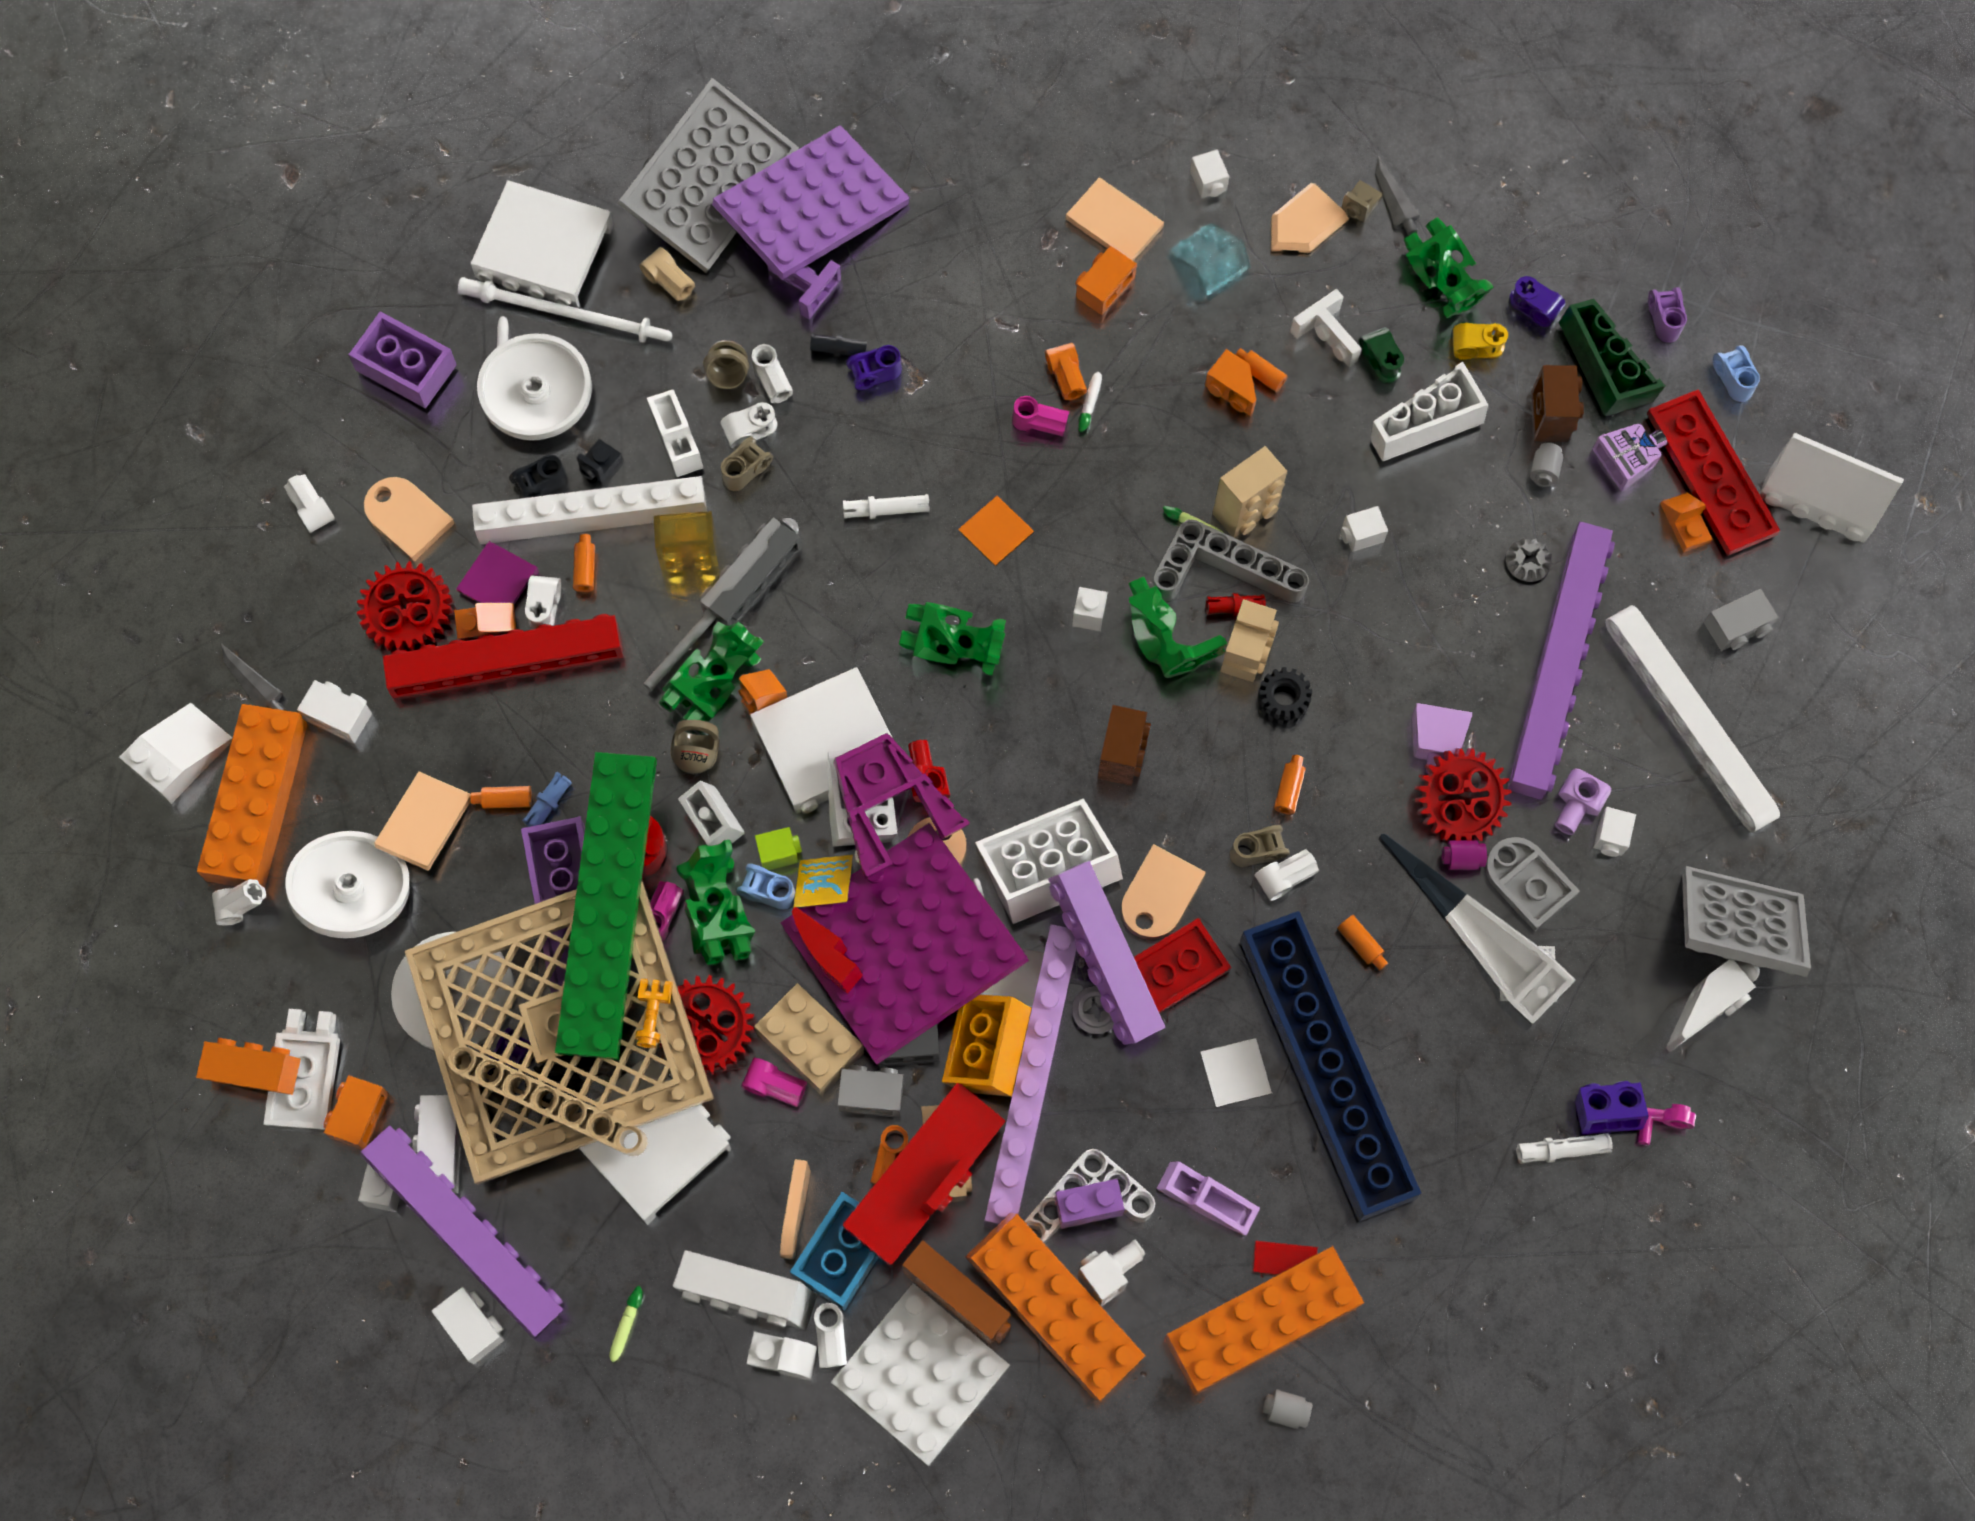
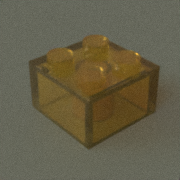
M712 511L654 516L655 549L661 570L680 572L687 568L708 570L714 566H719L717 534Z

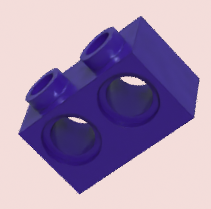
M1620 1081L1613 1085L1604 1086L1596 1083L1580 1087L1575 1099L1582 1134L1641 1130L1644 1128L1649 1117L1641 1082L1630 1083L1629 1081ZM1620 1102H1627L1632 1107H1625ZM1590 1104L1598 1105L1602 1110H1596Z

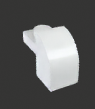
M754 1332L746 1364L778 1371L781 1375L811 1381L818 1348L803 1341Z

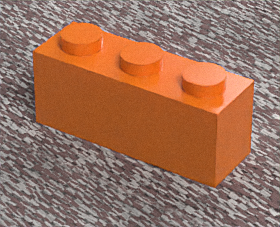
M218 1038L217 1043L204 1041L196 1078L293 1095L301 1059L290 1056L289 1049L272 1046L271 1052L262 1051L263 1045L245 1042L243 1048L236 1046L237 1041Z

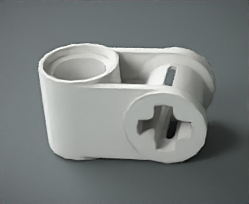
M764 402L757 403L739 412L730 413L720 422L732 449H737L749 437H753L757 441L774 434L777 430L774 409L771 405Z
M530 576L525 615L531 630L543 624L554 626L557 605L561 595L560 578Z

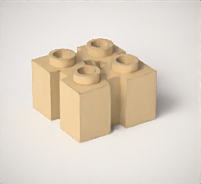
M1243 599L1221 668L1222 673L1253 683L1257 673L1263 674L1279 621L1274 620L1276 609Z

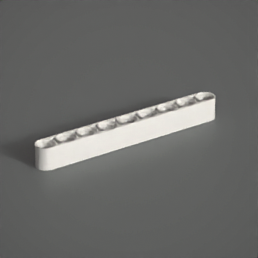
M1631 605L1607 618L1605 623L1609 634L1743 825L1750 832H1756L1778 819L1780 812L1776 803L1641 612Z

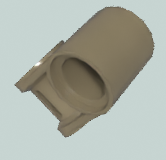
M753 437L745 439L721 463V476L724 487L730 491H740L758 474L769 467L773 460V455L762 450L756 444V439ZM732 471H737L740 474L736 476H731L728 473Z
M1272 825L1261 830L1238 835L1230 850L1231 861L1236 866L1248 867L1264 862H1275L1288 857L1290 851L1285 848L1282 839V825ZM1238 846H1247L1252 854H1242Z

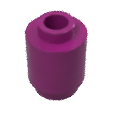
M1449 840L1447 846L1442 847V864H1447L1448 870H1478L1479 867H1486V844L1479 843L1478 840Z

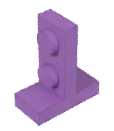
M831 260L819 276H817L813 269L805 266L784 279L804 292L803 296L799 299L801 315L810 319L840 282V265ZM768 266V270L771 271L772 273L776 274V273Z

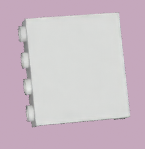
M507 181L471 261L474 275L482 282L486 280L502 285L510 291L519 290L528 293L534 298H545L558 304L579 308L580 304L577 296L605 233L610 234L614 227L611 211Z
M857 667L750 714L752 725L764 744L791 800L795 814L812 812L819 807L818 804L829 800L828 751L853 750L885 733L891 736Z
M645 1057L631 1069L638 1072ZM652 1060L644 1075L658 1081L665 1066ZM626 1073L616 1082L615 1086L628 1092L636 1076ZM641 1080L636 1092L655 1085ZM612 1090L606 1103L624 1097V1095ZM601 1096L598 1097L595 1101L599 1102ZM699 1104L638 1126L637 1128L645 1133L648 1141L647 1148L639 1156H628L598 1141L579 1149L648 1225L657 1217L655 1213L722 1152L725 1150L729 1152L731 1150L727 1142L731 1137L719 1124L714 1128L707 1120L711 1115ZM630 1133L625 1137L624 1146L626 1149L635 1147L638 1142L637 1134Z

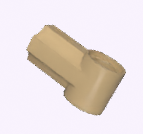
M659 247L639 264L640 270L650 282L654 284L658 282L677 301L685 300L695 287L694 281L676 266L673 257L662 247Z

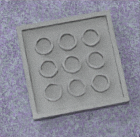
M1689 866L1685 867L1682 875L1685 948L1700 953L1705 952L1721 956L1728 960L1750 963L1757 967L1783 971L1789 975L1808 976L1811 963L1804 894Z

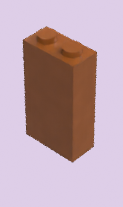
M923 1240L902 1264L904 1275L987 1345L991 1346L994 1341L1000 1344L1011 1331V1314Z

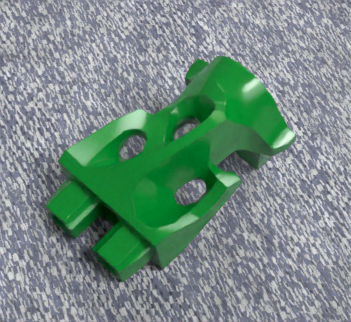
M1436 217L1426 225L1427 230L1432 236L1430 239L1422 242L1415 232L1406 237L1404 242L1408 250L1406 254L1407 259L1421 281L1430 290L1437 288L1445 295L1448 304L1443 307V311L1448 319L1454 315L1462 314L1477 305L1494 287L1486 279L1474 280L1467 274L1464 269L1468 266L1473 267L1476 265V262L1451 225L1446 226ZM1457 250L1463 256L1461 262H1457L1452 258L1451 253ZM1430 266L1436 269V275L1432 278L1426 272L1427 267ZM1450 274H1454L1458 278L1457 284L1454 287H1449L1446 282L1447 276Z
M1145 577L1128 583L1133 596L1129 597V603L1131 605L1132 625L1136 641L1147 660L1158 664L1166 678L1187 672L1191 673L1204 663L1225 654L1224 647L1228 644L1221 635L1195 645L1176 643L1172 638L1177 622L1176 613L1162 599V594L1156 586L1149 588Z
M925 602L924 605L908 604L905 619L920 622L917 633L902 630L898 645L912 650L913 656L935 662L956 664L958 658H971L982 662L981 670L984 673L993 675L994 667L998 665L1005 637L1006 620L995 619L985 628L966 625L968 619L972 618L973 613L930 602ZM953 615L958 617L960 622L957 625H950L946 623L945 618ZM966 635L971 639L972 645L970 648L960 646L958 642L960 636ZM939 644L946 645L949 648L948 653H938L936 650Z
M739 621L730 626L717 622L712 630L713 641L707 655L702 658L700 655L701 651L695 649L663 686L662 689L665 693L659 704L669 712H672L679 704L685 708L687 712L680 721H710L735 689L734 684L731 682L735 672L742 665L753 667L761 661L756 651L764 641L760 637H755L749 633ZM693 664H697V670L693 676H690L688 673L689 668ZM713 665H720L723 667L724 672L721 675L714 676L710 670ZM712 688H717L719 691V696L716 699L710 695Z
M730 839L713 846H698L688 861L676 867L678 875L685 880L689 891L690 899L685 900L684 903L685 914L690 924L694 954L702 953L707 965L722 962L725 957L723 950L726 949L731 950L733 959L736 961L747 959L751 953L750 941L755 933V929L747 920L740 895H733L726 884V874L732 872L734 868V860L730 858L733 852ZM715 894L719 898V903L717 905H710L707 902V897ZM731 912L736 920H729L726 913Z

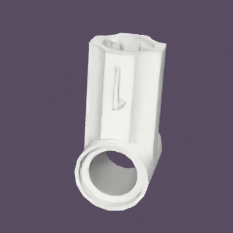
M766 344L755 347L751 355L754 373L759 377L770 402L781 403L786 401L793 394V390L777 359L776 350ZM762 360H770V361H771V362H769L768 364H760V363H759V362H761Z
M305 474L295 475L288 479L287 484L284 486L286 493L297 507V513L310 533L335 520L328 505L322 497L318 496Z
M1305 849L1280 863L1273 862L1260 869L1255 874V877L1268 899L1274 901L1287 894L1296 884L1317 874L1319 869L1313 855Z
M248 879L234 888L220 889L212 893L215 922L217 925L227 926L243 921L244 913L261 904L262 900L266 898V891L259 884L258 880Z
M833 1303L822 1304L817 1308L814 1315L819 1367L847 1365L842 1311ZM826 1310H833L838 1315L836 1324L831 1327H825L820 1322V1316Z

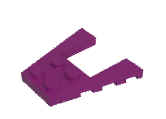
M888 733L836 757L833 761L864 879L893 864L865 813L871 808L914 788L942 839L966 828L970 824L966 818L964 819L954 809L952 802L946 796L943 797L932 785L929 777L925 773L922 774L912 763L913 760Z

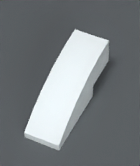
M672 389L647 398L676 477L703 469L699 451L674 390Z

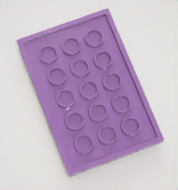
M840 125L714 197L712 205L783 280L909 204L910 197Z

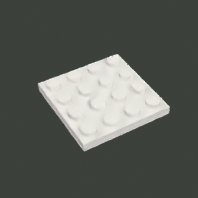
M913 1283L831 1383L929 1467L1010 1367V1364Z

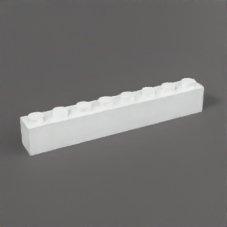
M702 476L472 505L474 531L480 545L487 544L488 541L498 543L708 516Z

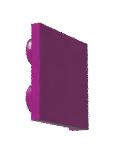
M488 541L456 590L478 603L515 604L527 587L530 576H536L539 570L537 566Z

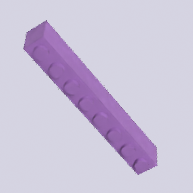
M388 1126L361 1151V1157L534 1339L563 1311L560 1307V1304L563 1302L561 1298L551 1288L547 1291L544 1290L538 1283L541 1278L536 1271L529 1265L524 1268L516 1260L519 1257L517 1251L509 1243L506 1242L502 1245L496 1239L495 1235L498 1233L496 1229L486 1219L480 1222L473 1214L476 1208L467 1198L463 1196L459 1199L451 1191L454 1185L444 1174L437 1176L430 1167L433 1163L421 1150L417 1154L408 1145L412 1142L402 1129L398 1128L395 1131L391 1126Z

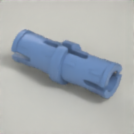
M556 772L543 793H538L536 803L522 821L528 827L543 824L552 810L556 811L558 801L572 782L564 775L561 777V774Z

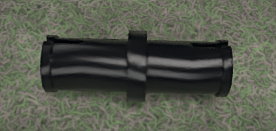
M811 334L810 351L833 353L834 357H840V355L853 356L858 353H865L867 349L866 340L843 338V335L837 334V337Z

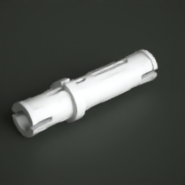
M928 494L881 499H874V496H870L868 500H844V519L869 516L870 519H876V516L929 513Z
M1609 1133L1560 1140H1553L1550 1137L1534 1143L1517 1144L1516 1152L1520 1164L1545 1160L1547 1163H1551L1561 1158L1611 1153L1613 1146Z

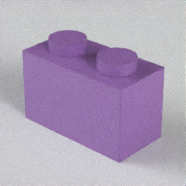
M1118 1179L1055 1193V1203L1061 1229L1123 1216L1125 1210Z

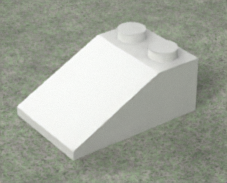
M189 703L140 735L119 758L129 769L172 804L232 742V737L192 703Z

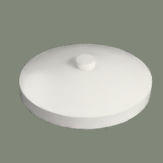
M537 333L514 337L493 350L480 369L477 392L484 414L497 429L515 438L541 440L563 433L582 417L591 398L592 382L588 366L583 356L574 346L561 338Z
M342 831L324 835L303 847L290 863L285 881L289 906L302 924L322 935L335 938H356L372 934L396 919L407 902L410 881L405 860L375 848L374 843L378 837L372 834L358 831Z
M445 932L431 936L423 940L416 946L453 934L455 932ZM501 952L494 953V955L505 959ZM405 956L393 978L391 990L393 1010L398 1022L411 1038L419 1044L434 1050L407 957ZM480 959L464 965L476 969ZM489 959L482 973L494 979L501 963ZM508 968L501 982L513 988L515 985L511 968ZM451 969L446 970V975H447V977H448V975H449ZM460 969L453 984L465 989L472 974ZM479 978L472 993L484 998L492 983ZM498 987L491 1002L503 1007L511 992ZM451 988L455 1004L457 1005L462 993ZM469 997L462 1013L474 1018L481 1002ZM488 1006L481 1022L493 1027L500 1011ZM460 1017L464 1034H466L471 1022ZM478 1026L471 1042L478 1045L485 1043L490 1031Z

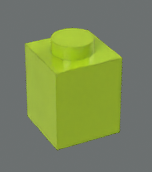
M790 827L755 835L763 868L769 871L798 863L797 853H801L802 850L798 835L792 836Z

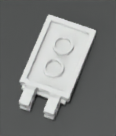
M299 1009L288 1010L286 1030L283 1029L282 1033H276L275 1047L289 1049V1055L300 1058L301 1061L293 1095L268 1091L264 1125L325 1130L323 1125L328 1112L331 1110L340 1045L338 1034H334L336 1015L332 1012L319 1011L316 1032L303 1031L305 1028L306 1012H302Z

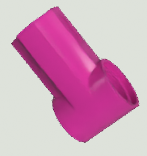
M1022 396L1014 403L1012 423L1021 431L1035 429L1063 437L1069 411L1042 405L1030 396ZM1021 411H1027V412H1029L1031 415H1030V416H1023V415H1021L1019 412H1021Z
M668 881L659 882L650 902L655 921L662 924L658 929L662 942L668 936L669 925L684 895L683 889Z
M753 1058L741 1087L761 1097L768 1095L798 1107L805 1093L807 1081L778 1070V1067L770 1062Z

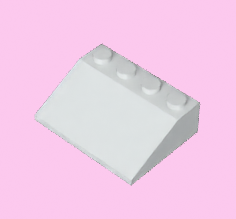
M1794 433L1769 469L1759 494L1771 506L1781 507L1792 512L1796 517L1807 518L1818 523L1824 529L1835 530L1844 534L1850 540L1864 543L1876 528L1904 479Z
M1084 798L975 842L1001 903L1013 924L1060 905L1050 893L1048 878L1078 864L1090 861L1101 887L1123 879L1118 854Z

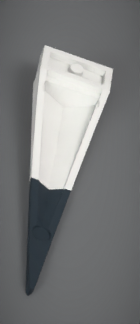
M1381 834L1384 842L1444 915L1508 1001L1532 1024L1576 981L1551 955L1391 837Z

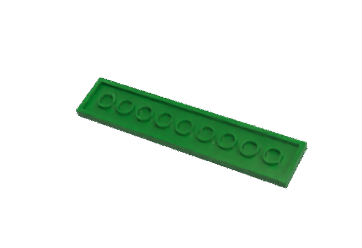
M595 752L555 1053L557 1055L619 1060L657 759L653 756Z

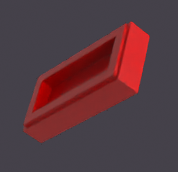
M1255 1241L1253 1273L1277 1276L1317 1255L1318 1247Z

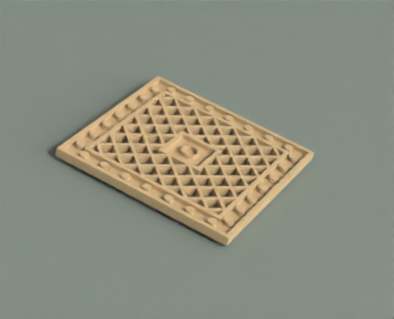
M643 881L641 882L632 957H634L639 974L630 970L629 976L637 980L630 994L627 993L624 1022L636 1027L629 1043L621 1039V1045L626 1047L619 1063L612 1059L597 1058L589 1073L577 1068L581 1059L580 1056H573L569 1064L558 1059L565 1055H557L555 1053L564 983L562 986H559L549 981L556 966L566 970L567 965L559 960L566 947H569L577 889L405 950L475 1184H481L597 1141L556 1121L548 1124L550 1118L544 1115L538 1124L527 1118L531 1109L525 1106L520 1114L507 1109L511 1100L504 1097L501 1105L489 1100L491 1090L485 1088L482 1093L480 1085L456 1074L449 1068L447 1060L449 1053L458 1046H471L479 1050L481 1054L498 1059L500 1063L508 1064L524 1074L527 1073L539 1081L550 1084L558 1090L577 1097V1099L585 1101L635 1127L714 1099ZM568 927L563 938L552 934L555 931ZM539 938L534 949L522 944ZM547 938L560 943L553 958L540 952ZM510 948L505 959L494 955V953ZM518 948L531 953L524 968L511 963ZM537 957L550 962L543 977L530 972ZM480 959L476 969L464 965ZM489 959L501 963L494 979L482 973ZM508 968L521 973L513 988L501 982ZM451 969V971H450V973H449V975H448V977H447V975H446V970ZM460 969L472 974L465 989L453 984ZM527 977L540 982L532 997L520 991ZM479 978L492 983L484 998L472 993ZM641 978L648 979L647 991H651L653 980H660V992L664 990L665 981H672L673 987L670 1004L659 1003L656 1020L658 1032L656 1033L660 1034V1041L656 1043L655 1048H650L647 1052L635 1046L638 1041L635 1039L636 1031L643 1030L646 1009L639 1023L627 1018L626 1015L633 1002L645 1008L647 1006V1002L639 1001L636 998ZM546 986L558 990L541 997ZM498 987L511 992L503 1007L491 1002ZM451 988L462 993L457 1005L455 1004ZM517 996L528 1000V1002L519 1005L522 1016L510 1011ZM469 997L481 1002L474 1018L462 1013ZM488 1006L500 1011L493 1027L481 1022ZM507 1015L520 1021L512 1036L500 1031ZM460 1017L471 1022L466 1034H464ZM478 1026L490 1031L483 1047L471 1042ZM524 1028H526L531 1045L519 1040ZM497 1035L509 1040L502 1056L490 1051ZM660 1043H662L667 1061L655 1056ZM516 1044L529 1050L521 1065L509 1060ZM632 1051L645 1056L638 1072L625 1066ZM465 1055L460 1059L459 1067L461 1070L469 1067L471 1056ZM534 1056L537 1064L540 1065L546 1062L541 1074L528 1069ZM652 1060L665 1066L658 1081L644 1075ZM603 1061L616 1067L609 1082L596 1077ZM554 1063L567 1068L560 1084L547 1078ZM497 1067L492 1076L486 1075V1079L489 1080L488 1083L494 1082L498 1078L499 1070ZM622 1070L636 1076L628 1092L615 1086ZM671 1071L673 1079L666 1081ZM573 1072L586 1077L579 1093L566 1087ZM641 1080L655 1085L636 1092ZM521 1081L517 1082L514 1086V1094L521 1095L524 1093V1091L517 1089ZM593 1081L606 1087L599 1102L586 1097ZM612 1090L624 1095V1097L606 1103ZM554 1096L550 1104L541 1101V1105L547 1109L551 1107L554 1103ZM486 1104L498 1109L492 1122ZM579 1106L572 1108L569 1112L570 1122H576L581 1118L582 1112L577 1113L580 1108ZM505 1113L517 1118L510 1134L497 1129ZM608 1120L600 1121L596 1127L597 1134H606L610 1129V1122ZM524 1122L536 1127L533 1130L518 1135ZM495 1133L507 1139L497 1142Z

